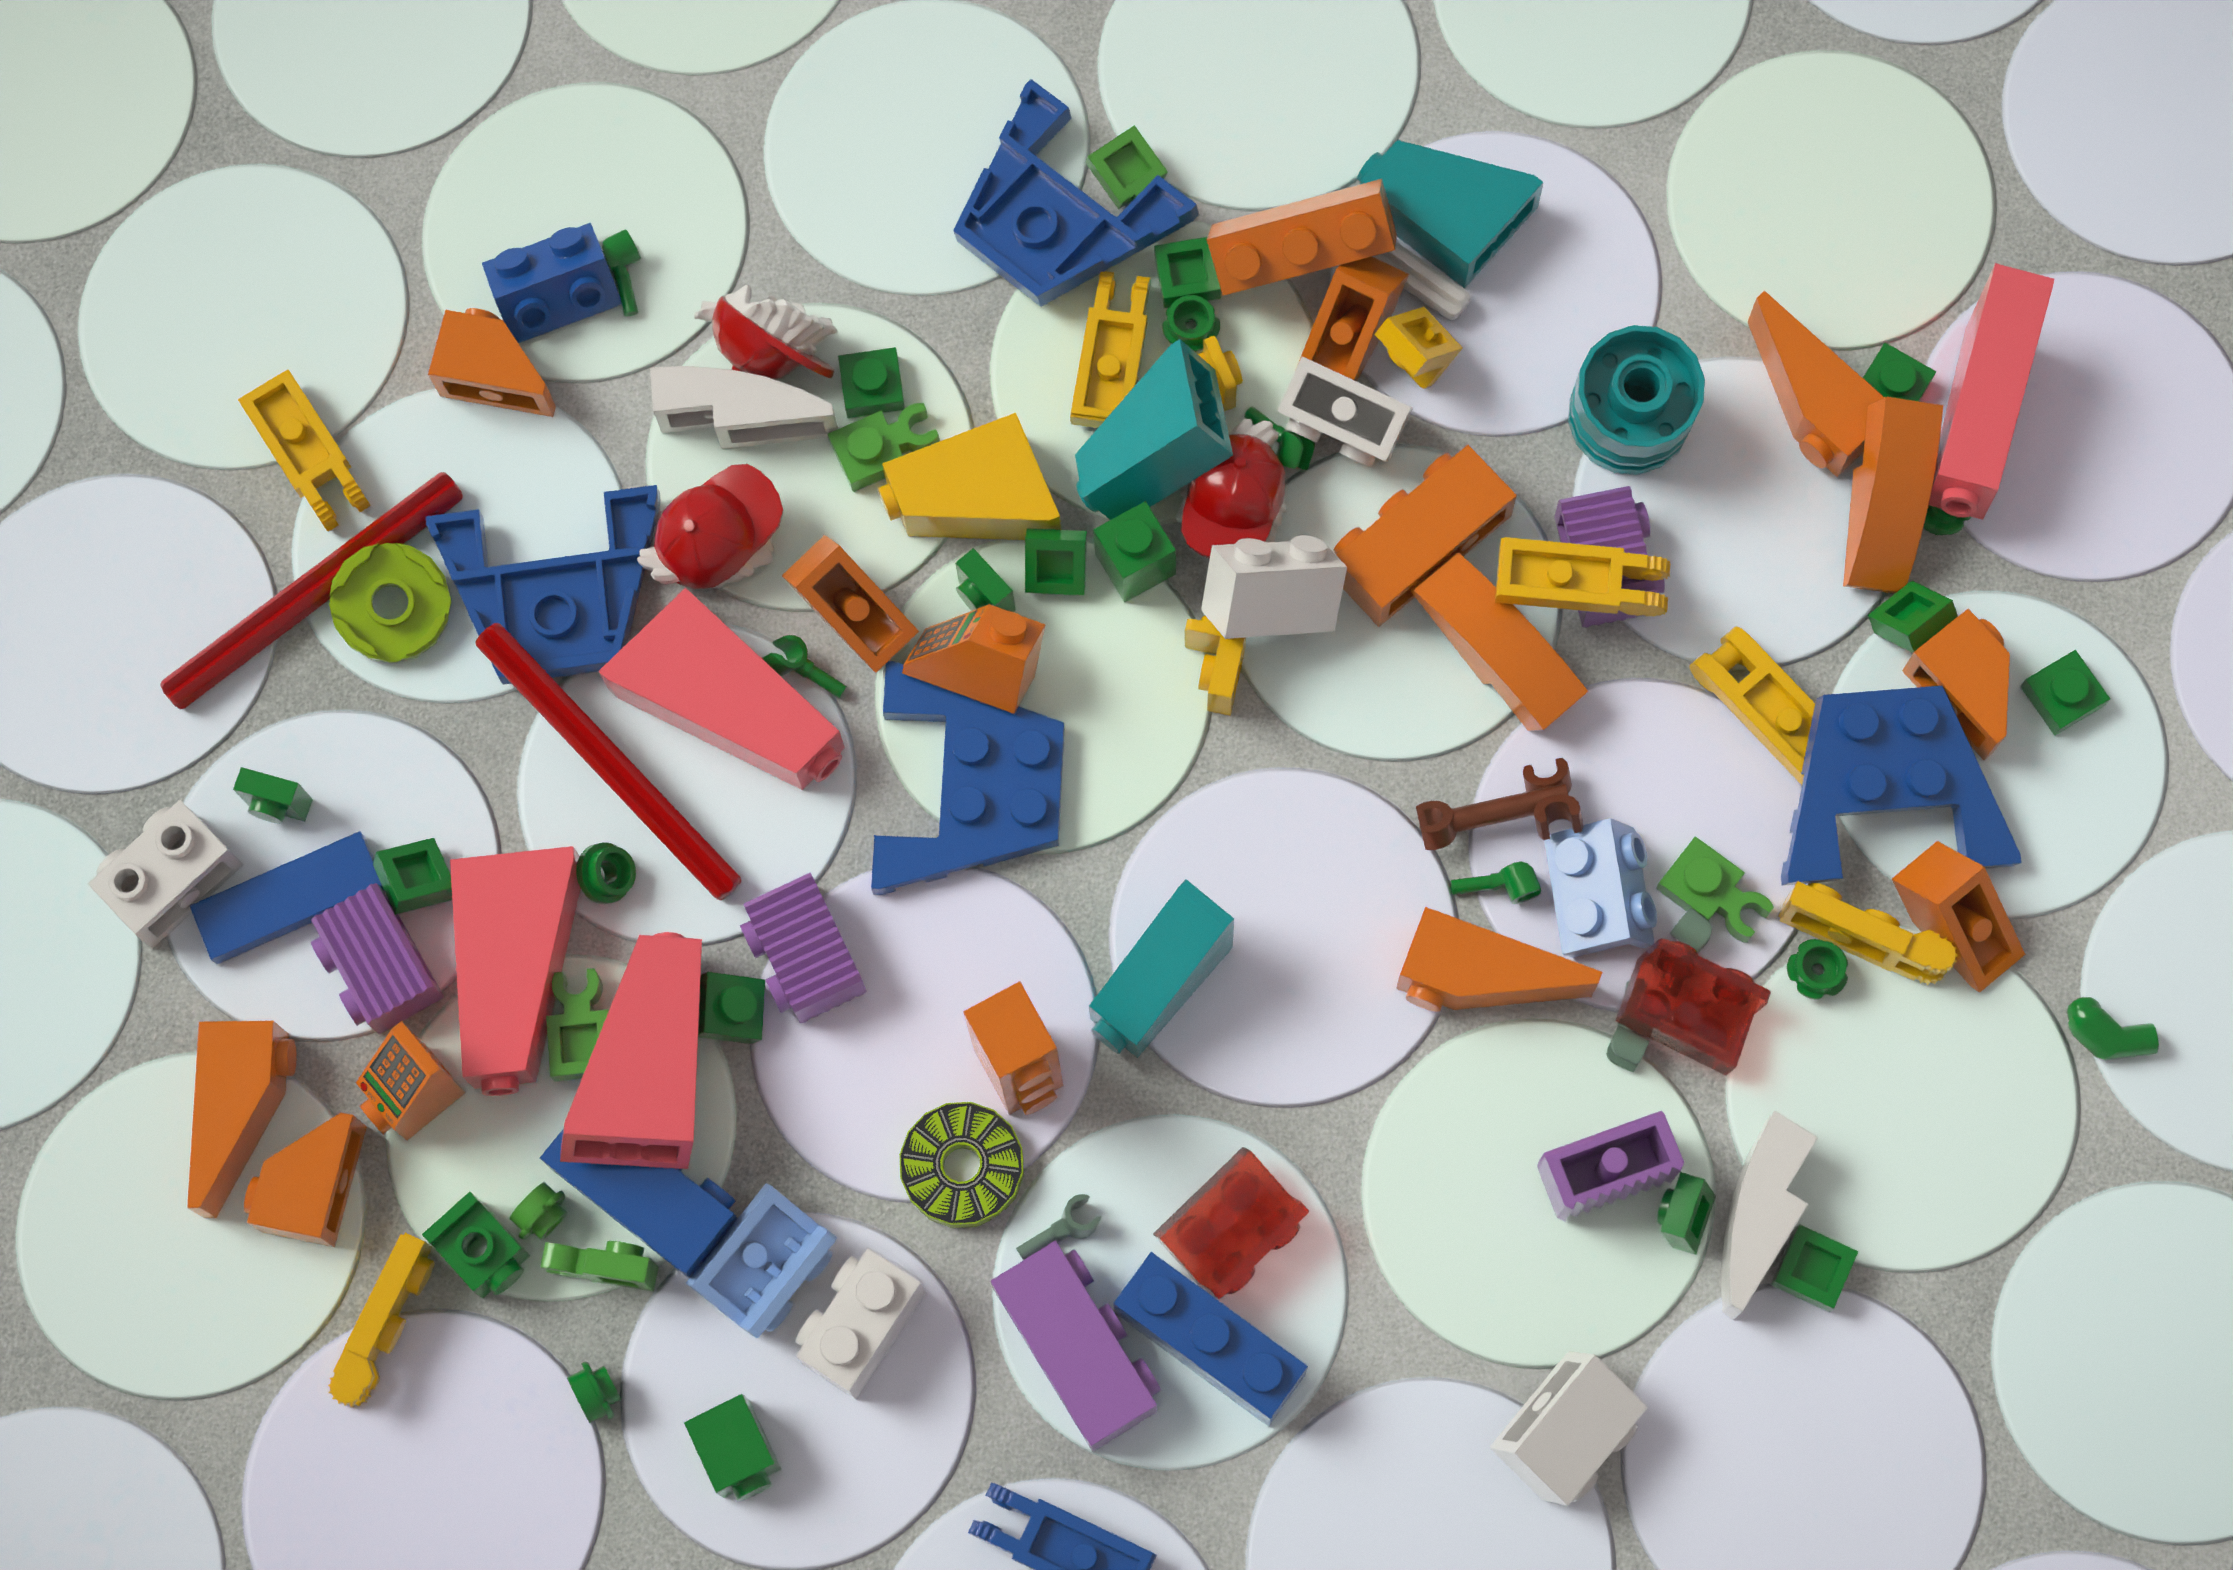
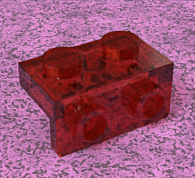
M1660 938L1637 959L1615 1022L1727 1076L1737 1067L1753 1017L1767 1005L1771 991L1754 983L1752 977L1743 971L1724 968L1699 956L1698 952L1686 943Z
M1242 1147L1170 1216L1153 1235L1199 1287L1220 1299L1226 1293L1233 1294L1242 1289L1254 1276V1266L1271 1249L1277 1250L1284 1247L1297 1235L1301 1227L1299 1222L1309 1213V1209L1302 1201L1290 1196L1251 1150Z

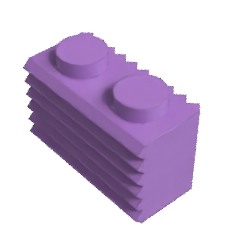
M1630 486L1560 499L1558 501L1554 518L1560 542L1624 548V553L1648 555L1644 538L1650 537V522L1647 509L1643 502L1635 503ZM1622 575L1621 589L1660 594L1665 591L1664 579L1657 581L1637 580ZM1578 610L1581 625L1584 628L1592 625L1599 626L1605 622L1612 623L1616 620L1623 621L1627 618L1638 617L1625 614L1619 610L1617 614Z
M811 872L743 904L750 921L739 926L755 959L767 954L776 975L765 979L781 1013L792 1008L799 1023H804L811 1018L818 1017L821 1013L830 1011L833 1007H838L844 1002L851 1001L855 997L862 996L867 992Z
M377 883L370 884L366 889L358 891L356 895L348 897L344 902L337 903L333 908L326 909L322 914L315 915L311 921L320 936L311 941L312 948L329 974L337 969L339 970L348 989L339 993V997L357 1026L366 1021L373 1030L381 1034L444 998L399 914H394L386 893Z
M1661 1110L1544 1152L1542 1157H1540L1541 1159H1539L1537 1167L1556 1217L1565 1222L1569 1215L1578 1217L1581 1211L1589 1213L1593 1206L1601 1209L1605 1202L1612 1205L1617 1198L1625 1200L1628 1194L1636 1196L1641 1189L1648 1192L1652 1185L1659 1188L1664 1181L1671 1184L1682 1170L1684 1160L1667 1118Z

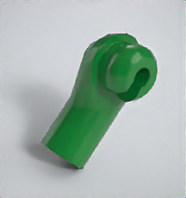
M2092 997L2077 998L2068 1006L2067 1017L2070 1032L2095 1057L2109 1060L2158 1053L2159 1040L2154 1024L2120 1026L2101 1008L2100 1003Z

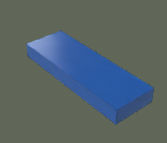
M356 832L190 905L211 961L216 965L304 927L312 923L311 920L315 915H320L326 909L333 908L337 903L344 902L348 897L356 895L358 891L366 889L370 884L377 883L383 889L373 866L374 857L362 832Z

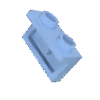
M1609 818L1584 825L1582 832L1574 833L1571 828L1550 834V839L1544 840L1562 954L1573 958L1627 944L1639 948L1653 946L1654 936L1652 928L1657 924V912L1654 901L1645 888L1642 870L1647 865L1645 844L1634 827Z
M766 1183L686 1284L753 1337L758 1338L765 1330L771 1332L776 1329L787 1317L792 1308V1301L789 1299L803 1281H812L825 1269L832 1257V1251L829 1249L837 1237L828 1229L818 1225L774 1187Z

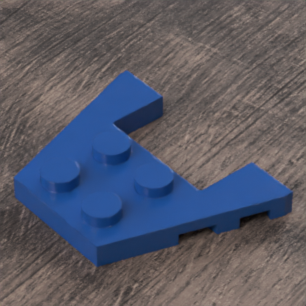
M1030 79L1020 94L1021 103L1012 121L1007 120L999 136L1001 144L989 168L983 169L953 232L958 243L1042 307L1099 275L1100 272L1108 270L1193 222L1199 216V212L1195 202L1157 175L1122 213L1115 217L1039 159L1036 155L1072 117L1067 105Z
M657 485L603 492L609 550L488 567L484 517L479 509L426 516V525L462 598L478 636L492 624H501L552 678L598 672L629 640L645 569L638 563L637 557H640L639 551L641 549H649L651 546L661 503ZM492 663L503 685L512 684Z
M888 661L885 671L884 719L946 722L939 836L937 838L874 835L871 880L873 895L892 893L896 891L895 888L923 880H925V883L947 877L948 873L980 864H983V867L1059 846L1065 735L1064 722L1020 706L1015 714L902 674L904 664Z
M1943 686L1827 694L1816 699L1801 772L1804 775L1798 809L1793 812L1789 832L1793 833L1788 858L1786 862H1783L1781 872L1782 886L1795 885L1797 881L1807 884L1843 879L1836 816L1951 807L1957 851L1985 868L2008 867L2022 863L2019 849Z

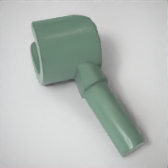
M1689 909L1670 932V935L1684 945V948L1677 955L1661 990L1662 994L1674 999L1690 964L1694 962L1696 955L1708 943L1712 934L1710 922L1694 909Z
M1636 981L1626 982L1621 1018H1619L1618 1027L1606 1051L1610 1062L1630 1072L1636 1070L1650 1041L1632 1032L1636 1023L1642 986L1641 983Z
M1086 1194L1073 1196L1067 1202L1061 1219L1016 1248L1021 1258L1025 1260L1055 1240L1061 1241L1068 1236L1084 1239L1092 1235L1101 1220V1216H1098L1086 1225L1075 1222L1071 1216V1211L1086 1204L1090 1196Z

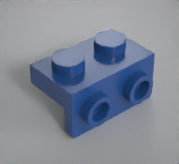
M591 222L577 228H563L555 232L550 238L523 248L515 247L504 250L495 258L482 262L500 315L518 343L621 304L620 295Z

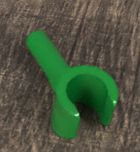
M622 230L606 238L602 243V250L608 267L617 283L624 316H633L638 314V308L631 278L626 266L640 260L641 256L629 232Z
M1255 407L1248 408L1244 418L1252 420L1253 425L1261 421L1273 423V429L1278 433L1276 442L1280 443L1276 455L1282 465L1291 469L1298 467L1308 470L1315 449V442L1295 432L1286 430L1282 426H1278Z
M786 635L772 642L775 647L785 653L787 660L777 653H769L762 657L780 676L795 671L837 698L842 695L847 687L808 659L806 644L796 635Z
M1522 861L1514 862L1501 869L1498 873H1491V875L1451 880L1453 895L1488 890L1494 891L1505 887L1511 903L1518 904L1536 898L1541 894L1540 884L1533 867Z

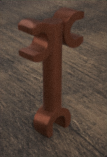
M1563 758L1555 759L1557 772L1548 778L1536 776L1532 765L1524 766L1523 778L1526 788L1524 793L1451 808L1448 804L1441 801H1427L1417 805L1416 811L1425 850H1438L1450 845L1455 839L1457 832L1533 815L1538 836L1542 840L1550 839L1549 825L1559 819L1571 822L1574 833L1582 832L1584 825L1580 804L1574 797L1568 795L1572 783L1567 761Z

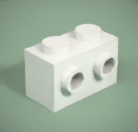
M1302 356L1277 412L1290 417L1286 424V429L1314 442H1318L1322 433L1344 442L1339 451L1340 454L1368 467H1372L1376 458L1385 462L1389 461L1413 407Z
M1307 535L1295 536L1291 541L1264 542L1258 539L1245 538L1238 540L1236 544L1212 545L1201 611L1225 639L1335 632L1347 566L1322 539Z
M179 800L172 807H164L155 812L144 824L143 833L127 848L115 850L105 857L97 867V875L87 885L139 939L153 949L192 913L190 905L210 897L244 864L196 814Z
M869 1248L866 1249L860 1260L851 1256L844 1263L831 1286L838 1293L824 1314L815 1310L809 1316L795 1341L802 1346L796 1357L804 1366L854 1399L858 1398L926 1294L920 1281Z
M1568 1351L1490 1445L1489 1449L1541 1500L1569 1506L1571 1502L1580 1500L1593 1488L1598 1479L1596 1471L1608 1456L1621 1450L1632 1440L1638 1429L1636 1422L1648 1406L1596 1354Z

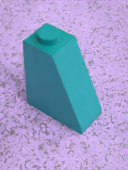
M1397 140L1384 155L1379 152L1374 153L1365 162L1357 176V180L1360 182L1359 185L1378 179L1383 180L1397 237L1464 289L1539 206L1544 183L1537 176L1401 140Z
M1180 339L1166 349L1075 454L1079 476L1076 487L1081 500L1088 509L1093 512L1099 511L1111 520L1145 501L1151 507L1233 456L1215 369Z
M1185 879L1089 1005L1090 1019L1096 1023L1091 1029L1092 1033L1113 1052L1120 1054L1126 1048L1138 1058L1233 948L1234 918Z

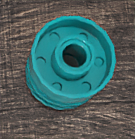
M1631 325L1609 332L1590 348L1579 370L1576 384L1569 399L1568 424L1576 445L1592 463L1613 473L1639 475L1661 468L1680 452L1704 403L1705 377L1696 354L1680 337L1659 327Z

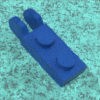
M991 1482L985 1495L992 1500V1503L1008 1511L1014 1510L1030 1517L1020 1540L1003 1533L1001 1528L987 1521L973 1520L968 1531L974 1537L1012 1554V1560L1032 1570H1151L1157 1554L1040 1498L1036 1503Z

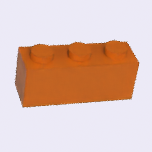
M1378 179L1212 224L1207 242L1222 295L1225 296L1394 251L1397 233L1383 180Z
M1469 445L1465 446L1453 457L1448 452L1438 457L1424 472L1422 478L1425 481L1409 494L1404 489L1395 493L1380 508L1378 512L1380 518L1364 531L1360 527L1352 529L1334 547L1333 552L1347 566L1343 590L1378 627L1413 600L1415 596L1410 590L1452 554L1459 552L1464 557L1512 516L1517 495Z
M1021 981L963 1011L974 1051L1009 1115L1022 1109L1025 1115H1029L1043 1109L1057 1099L1058 1096L1055 1090L1064 1086L1058 1050Z

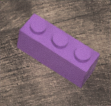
M1055 1240L990 1281L993 1290L1092 1452L1158 1412L1157 1404L1152 1397L1161 1391L1158 1382L1142 1358L1131 1363L1120 1346L1119 1341L1128 1335L1108 1303L1098 1309L1085 1287L1093 1283L1094 1280L1075 1249L1064 1255Z

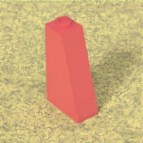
M1995 263L1965 328L1940 434L1937 462L1929 500L1930 506L1941 508L1947 514L1956 517L1984 519L2000 486L2055 279Z
M686 587L599 670L606 687L616 698L801 790L813 779L816 782L825 780L833 773L842 760L840 753L845 749L840 731Z
M574 846L450 859L462 1077L474 1089H481L482 1095H511L519 1092V1084L537 1082L547 1038L546 1016L552 1015L556 999L552 990V979L555 972H562L581 890L576 875L577 862L580 856Z
M661 932L653 936L639 935L565 1119L560 1162L688 1169L694 1142L702 939L685 938L683 935L674 932Z

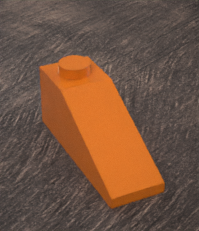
M1764 290L1756 298L1747 323L1792 436L1799 443L1802 454L1816 467H1826L1838 477L1864 452L1868 405L1884 397Z
M1425 907L1400 972L1396 989L1407 993L1405 999L1408 1002L1429 1011L1439 1012L1442 1006L1452 1010L1592 997L1603 972Z
M274 1020L199 1022L187 1208L203 1218H217L286 1094L287 1076H293L295 1073L297 1062L295 1041L289 1039V1033Z

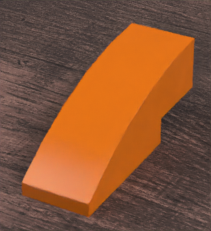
M1884 397L1868 405L1863 465L1853 469L1843 587L1895 594L1907 585L1921 539L1933 486L1944 405Z
M1459 552L1452 554L1410 590L1482 684H1492L1527 731L1545 730L1589 692L1559 654L1513 604L1495 602L1496 587Z

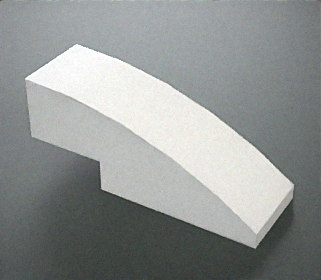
M650 367L653 412L661 433L715 428L721 449L825 439L828 438V433L838 429L831 403L800 388L765 376L712 367Z
M1776 1110L1764 1122L1745 1158L1732 1194L1725 1226L1721 1263L1722 1313L1733 1320L1745 1309L1808 1206L1806 1202L1788 1192L1787 1188L1819 1137Z

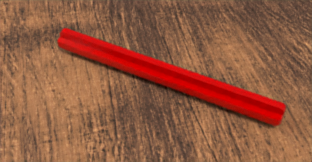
M439 472L164 678L160 683L163 693L175 707L185 709L330 600L332 580L345 560L367 546L385 543L404 544L427 527L426 516L444 514L459 503L463 495L458 485L447 473Z
M494 623L486 628L475 641L477 648L714 898L721 901L731 895L742 881L739 874L501 624Z

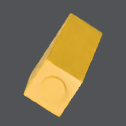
M1016 412L882 463L887 484L878 487L880 498L889 520L901 518L908 536L1025 540L1027 528L1061 530L1059 512Z

